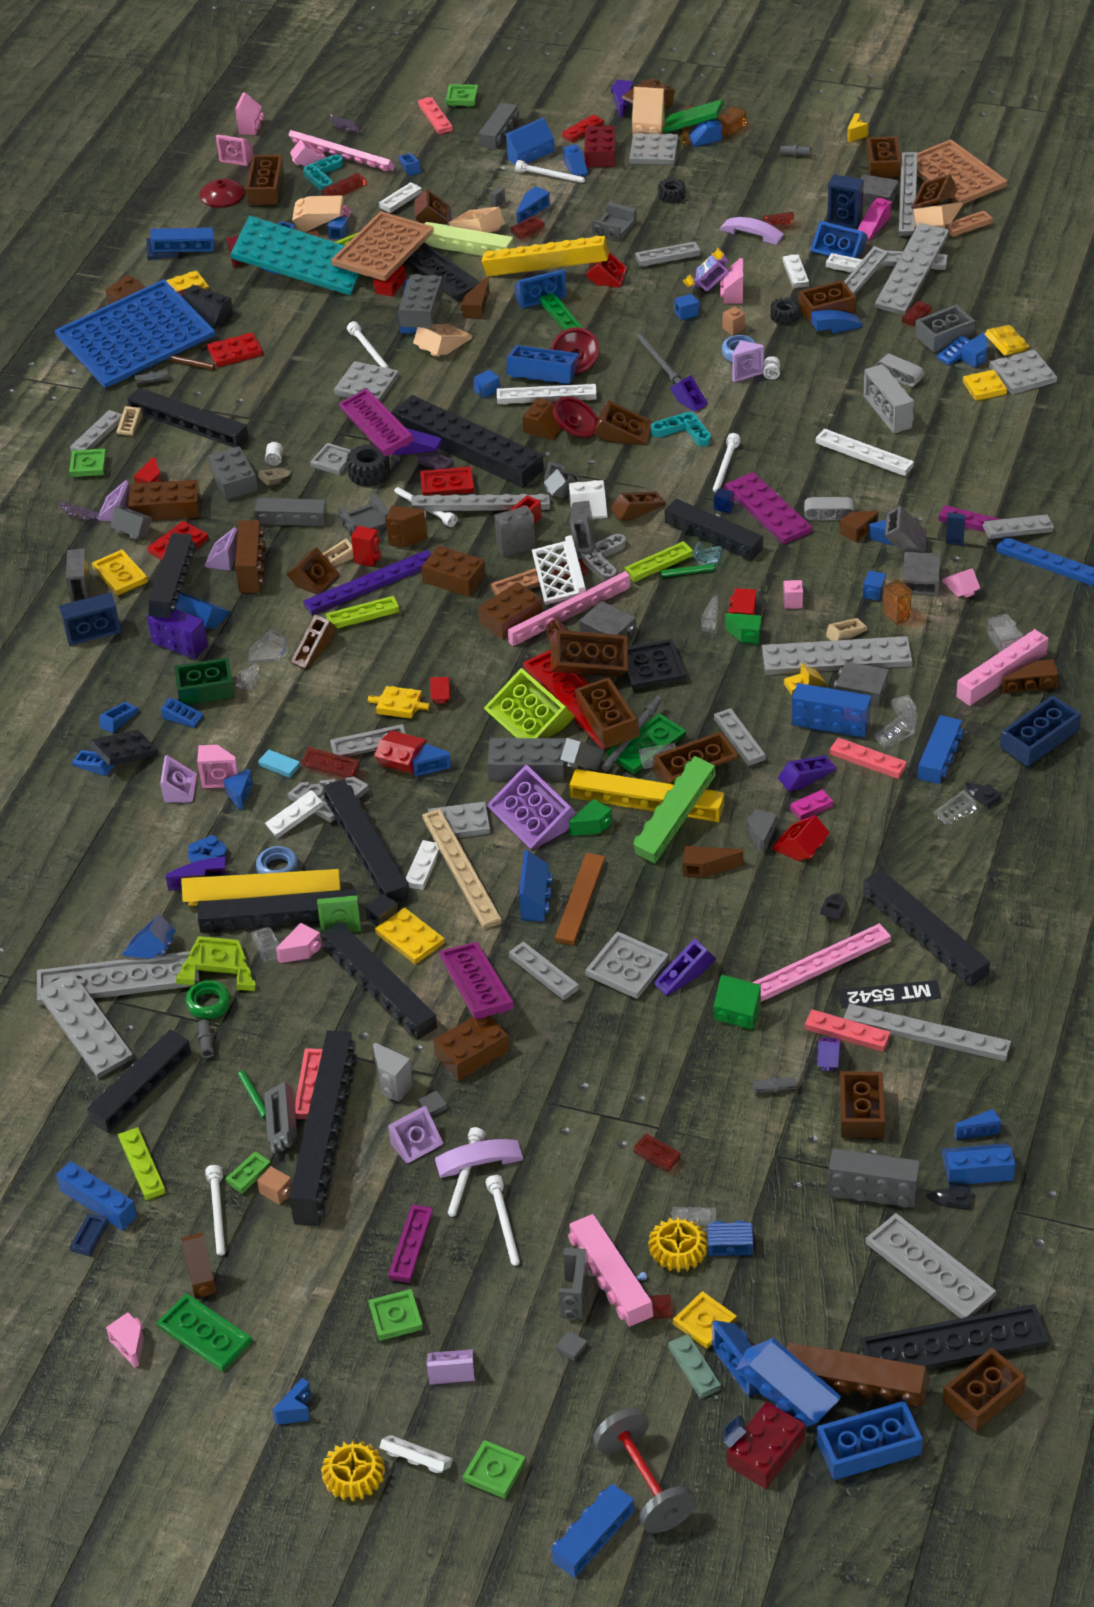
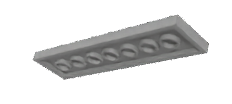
M923 223L918 224L877 298L875 308L906 315L949 235L948 229Z
M908 636L762 645L765 675L801 673V663L818 672L839 671L840 668H843L845 661L879 668L912 666Z
M190 951L163 954L161 956L156 955L154 958L139 957L37 970V991L70 972L74 973L92 999L191 987L200 982L199 970H195L194 985L176 984V976L180 973L183 963L189 956ZM37 994L38 1005H44Z

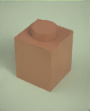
M737 307L723 312V329L733 336L745 330V313Z
M270 1166L257 1180L259 1193L280 1205L285 1199L289 1198L292 1188L291 1177Z

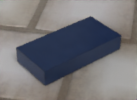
M948 512L946 543L963 546L965 514Z
M88 1213L70 1245L71 1252L91 1257L109 1224L108 1218Z
M741 1415L735 1417L723 1429L724 1443L729 1448L746 1433V1421Z

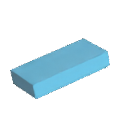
M268 750L258 761L259 766L288 778L300 767L299 761L272 750Z

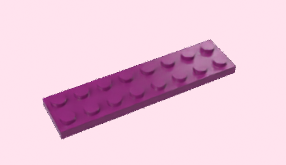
M367 388L338 404L346 416L384 456L391 455L399 448L406 447L410 442L414 441L412 434Z

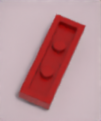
M593 114L563 131L562 138L573 143L585 136V127H601L604 125V119Z

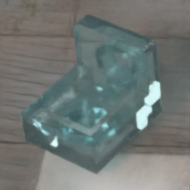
M697 542L693 550V556L699 565L716 564L723 553L721 546L705 549L701 542Z

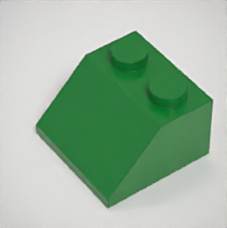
M721 975L714 1002V1019L753 1030L761 1012V985Z

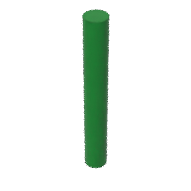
M714 564L661 570V577L714 571Z
M244 1070L240 1071L238 1076L262 1119H266L265 1105Z

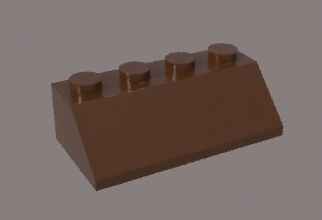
M720 731L654 755L653 772L661 783H671L683 774L685 765L688 761L691 762L694 756L714 766H718L739 758V755Z

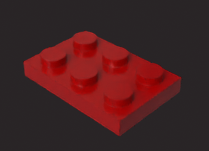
M253 332L207 344V350L216 367L263 355Z
M471 466L420 471L423 496H451L474 493Z
M182 521L148 546L147 552L163 560L171 533L192 534L193 541H195V549L209 539L208 534Z

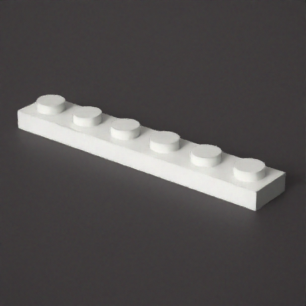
M596 384L497 389V404L531 403L537 398L556 402L559 398L565 396L580 400L596 399Z
M823 429L816 437L817 444L904 476L913 468L914 461L827 429Z

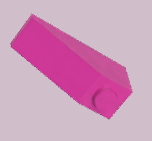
M877 198L870 205L858 228L859 231H863L868 235L867 241H870L891 218V201Z

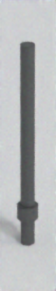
M638 333L636 335L637 339L669 375V379L674 384L681 381V376L672 370L642 333Z
M656 696L652 703H649L644 708V713L637 720L639 730L649 717L656 713L657 707L662 702L660 696ZM631 740L620 743L602 765L604 771L610 769Z

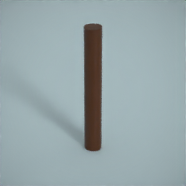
M175 355L169 358L172 362L215 370V364Z

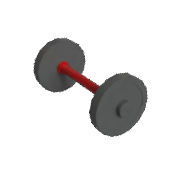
M639 1408L623 1409L609 1416L597 1427L593 1435L594 1443L597 1449L604 1454L619 1453L627 1449L655 1496L643 1507L640 1513V1522L647 1532L660 1533L679 1525L693 1512L696 1506V1497L688 1487L684 1486L672 1487L662 1491L635 1446V1443L645 1435L649 1427V1420Z

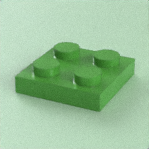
M449 84L446 105L475 106L478 85Z
M106 449L72 450L69 470L70 477L104 475Z
M357 896L317 899L321 933L339 922H342L352 933L361 932Z
M412 1289L368 1300L379 1341L423 1330Z
M484 1440L464 1473L463 1482L505 1499L525 1465L526 1457Z

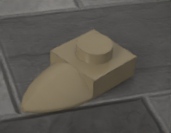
M279 468L261 470L258 477L267 486L281 484L282 479L288 477L291 471Z

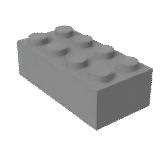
M883 364L865 369V399L893 433L911 429L912 421L914 420L913 407L915 406L913 398H910L906 390L900 386L898 380L891 375V372Z

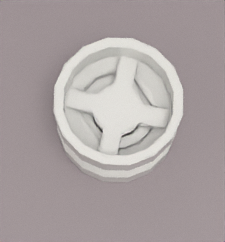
M770 356L764 360L763 374L767 379L773 380L780 375V361L777 357Z
M277 442L267 445L265 454L267 464L276 466L281 463L282 445Z

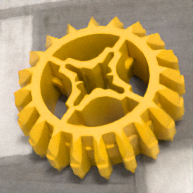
M679 1216L676 1220H672L669 1217L667 1223L661 1220L660 1226L655 1225L654 1231L650 1234V1241L648 1242L650 1255L654 1257L655 1263H660L661 1268L668 1266L669 1272L673 1268L678 1273L683 1268L688 1272L689 1266L696 1269L697 1263H702L703 1257L707 1255L708 1241L706 1232L703 1231L701 1225L697 1226L695 1220L689 1222L687 1217L684 1220H680Z
M353 1439L349 1445L344 1441L341 1448L335 1445V1452L328 1451V1458H324L321 1469L322 1479L327 1490L333 1492L335 1498L341 1495L343 1501L347 1497H350L352 1502H354L355 1497H359L363 1501L364 1494L371 1496L372 1489L378 1490L379 1483H383V1475L385 1473L384 1461L378 1449L374 1450L371 1444L365 1446L363 1440L356 1444Z

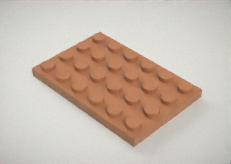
M951 139L917 153V176L925 182L951 174L958 188L955 197L950 200L953 203L962 202L965 204L1007 186L1008 181Z
M380 211L331 259V263L339 268L386 281L434 232V227Z

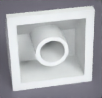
M603 480L569 483L571 508L574 502L590 501L593 519L607 518Z

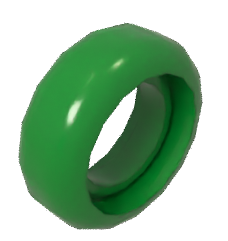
M205 980L198 982L190 988L186 995V1006L189 1013L194 1017L202 1020H212L220 1017L227 1011L230 1006V994L227 987L222 983L214 980ZM205 994H216L219 996L218 1002L211 1006H200L197 1000Z

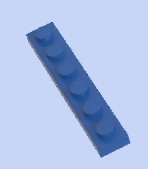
M1004 537L997 545L996 552L1094 586L1093 567Z

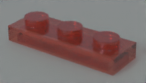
M359 173L352 174L322 189L321 195L343 196L366 185V178Z
M311 747L307 748L301 762L304 767L344 778L355 777L360 766L359 760Z

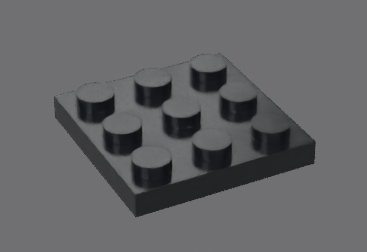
M672 639L628 647V671L626 674L632 690L686 680L685 671Z

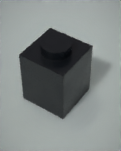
M382 894L366 906L367 920L378 927L397 913V903Z

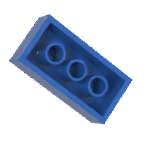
M797 683L792 696L791 725L865 738L870 723L871 696Z
M905 1401L817 1426V1444L833 1480L915 1457L922 1453L923 1439Z

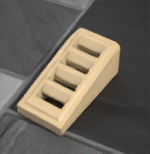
M125 406L116 432L118 435H134L143 415L141 408Z
M347 538L322 553L330 560L329 562L333 566L353 559L352 545Z
M858 618L829 624L826 636L831 641L849 640L867 631L868 627Z

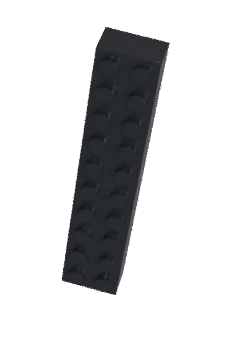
M414 395L391 411V414L405 428L441 438L442 442L438 449L521 488H524L544 471L543 454Z
M331 1030L326 1032L289 1196L294 1224L320 1226L321 1217H325L326 1205L324 1202L329 1199L328 1184L332 1183L333 1180L332 1165H336L337 1153L335 1151L336 1148L339 1149L340 1147L339 1132H343L344 1119L342 1118L343 1115L347 1114L348 1106L346 1100L350 1099L351 1096L350 1082H354L353 1067L357 1066L358 1054H355L356 1041L352 1039V1032Z

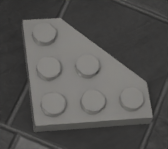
M355 777L346 778L347 784L353 788L355 798H360L369 791L368 784ZM335 779L320 780L318 784L301 782L288 793V798L295 802L312 790L324 805L314 814L330 823L335 820L334 815L324 800L323 786L335 782Z

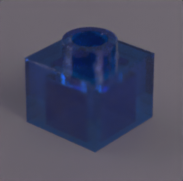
M718 488L714 495V510L730 513L734 507V491Z

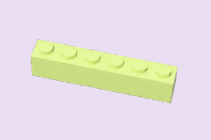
M430 222L425 223L434 227V232L424 241L430 247L483 256L484 252L489 250L496 251L504 248H514L513 237Z

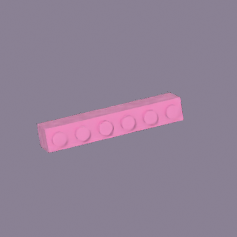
M1034 629L959 679L956 697L971 706L1001 686L1003 677L1047 655L1048 637Z
M592 1214L570 1223L571 1233L568 1234L571 1244L573 1246L576 1245L577 1248L587 1249L588 1269L591 1275H596L601 1290L605 1289L610 1304H615L619 1318L621 1320L624 1319L630 1327L653 1317L652 1301L595 1216Z

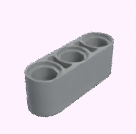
M887 354L876 364V366L883 364L898 382L910 387L915 386L925 376V372L920 366L891 354Z
M810 497L804 502L805 518L812 521L841 520L850 512H855L854 500L849 497Z

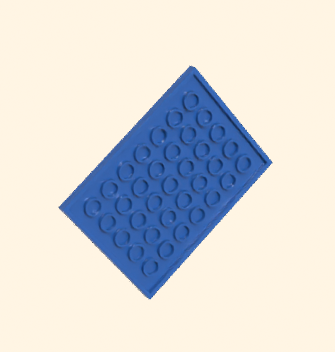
M163 279L56 329L55 335L104 388H107L170 358L172 355H176L215 336V331Z

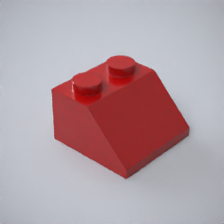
M609 251L607 261L589 264L586 276L598 286L620 287L627 267Z
M392 730L380 740L374 757L379 765L414 774L412 760L424 747L427 740Z
M815 815L792 823L772 848L774 851L799 861L805 858L808 860L816 854L815 850L826 842L825 838L830 832Z

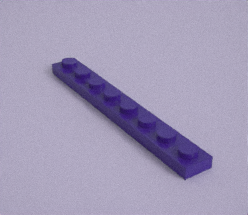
M428 550L420 552L303 600L304 607L313 616L422 571L421 566L431 553Z

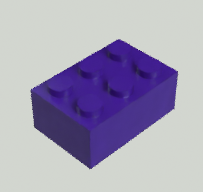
M179 610L172 612L171 618L147 615L152 643L196 659L208 647L203 619Z

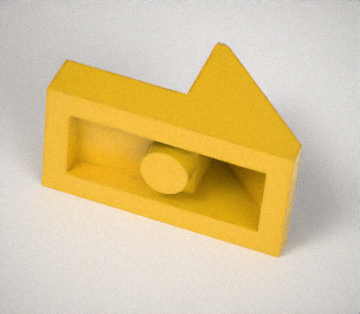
M854 113L849 124L847 142L868 136L869 124L863 123L860 120L861 114Z
M801 663L800 674L784 679V685L791 695L794 694L797 683L818 687L825 685V681L818 671Z

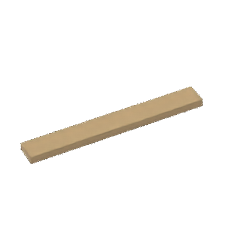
M441 809L423 814V821L483 930L501 924L502 921Z

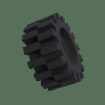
M677 178L660 181L658 184L659 199L662 202L665 201V203L670 202V204L672 202H681L682 199L684 200L686 197L684 181H681V179L677 180Z
M781 297L780 300L775 299L770 305L771 320L775 323L779 322L781 325L782 323L784 325H787V323L793 324V322L799 319V303L796 300L793 301V298L788 299V297H785V299Z

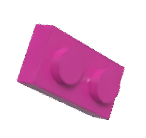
M822 789L791 803L790 810L801 821L833 807V800Z

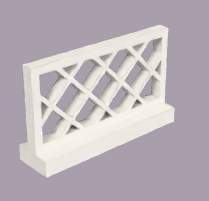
M572 535L565 537L566 541L532 550L545 605L571 599L586 591ZM564 548L561 555L555 553L556 550ZM538 554H547L544 559L537 557ZM551 556L557 558L554 563L548 562ZM561 561L567 562L564 568L558 566ZM544 565L550 567L547 572L541 570ZM554 569L561 571L557 577L551 574ZM565 573L570 575L567 581L561 579ZM547 578L553 580L550 585L544 583ZM558 582L564 584L561 589H557L554 586ZM568 586L575 589L573 592H564ZM550 591L557 593L555 596L547 598Z

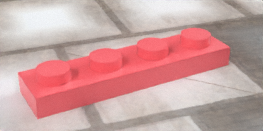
M432 97L418 100L419 107L438 134L453 131L451 123Z
M839 737L830 748V755L897 779L900 778L907 767V762Z
M811 1010L805 1023V1030L884 1052L890 1038L889 1031L816 1010Z
M305 1048L295 1101L296 1119H307L323 1049Z

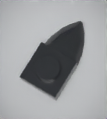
M966 783L968 793L987 809L1001 800V793L988 784L982 786L976 783Z
M840 893L828 896L821 908L820 914L829 919L839 920L845 907L844 897Z
M950 1185L949 1189L932 1191L926 1194V1197L940 1206L969 1210L971 1187Z

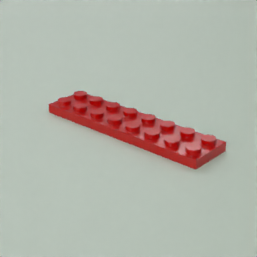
M551 650L523 662L524 669L575 716L573 720L601 749L605 751L612 748L605 749L578 708L575 689L589 684L580 674L551 672Z

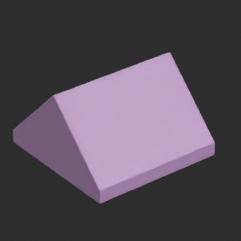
M740 340L732 354L733 382L763 374V345Z
M127 480L106 497L98 515V520L111 521L115 507L129 509L130 486Z
M236 527L214 543L204 565L205 567L231 570L236 559L238 535Z
M168 755L164 758L160 783L164 803L192 802L197 773Z
M426 1106L388 1125L390 1143L405 1163H409L444 1144Z
M473 1349L428 1353L429 1385L475 1381Z

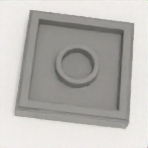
M326 443L310 461L311 467L340 475L347 468L346 457L350 453V449Z

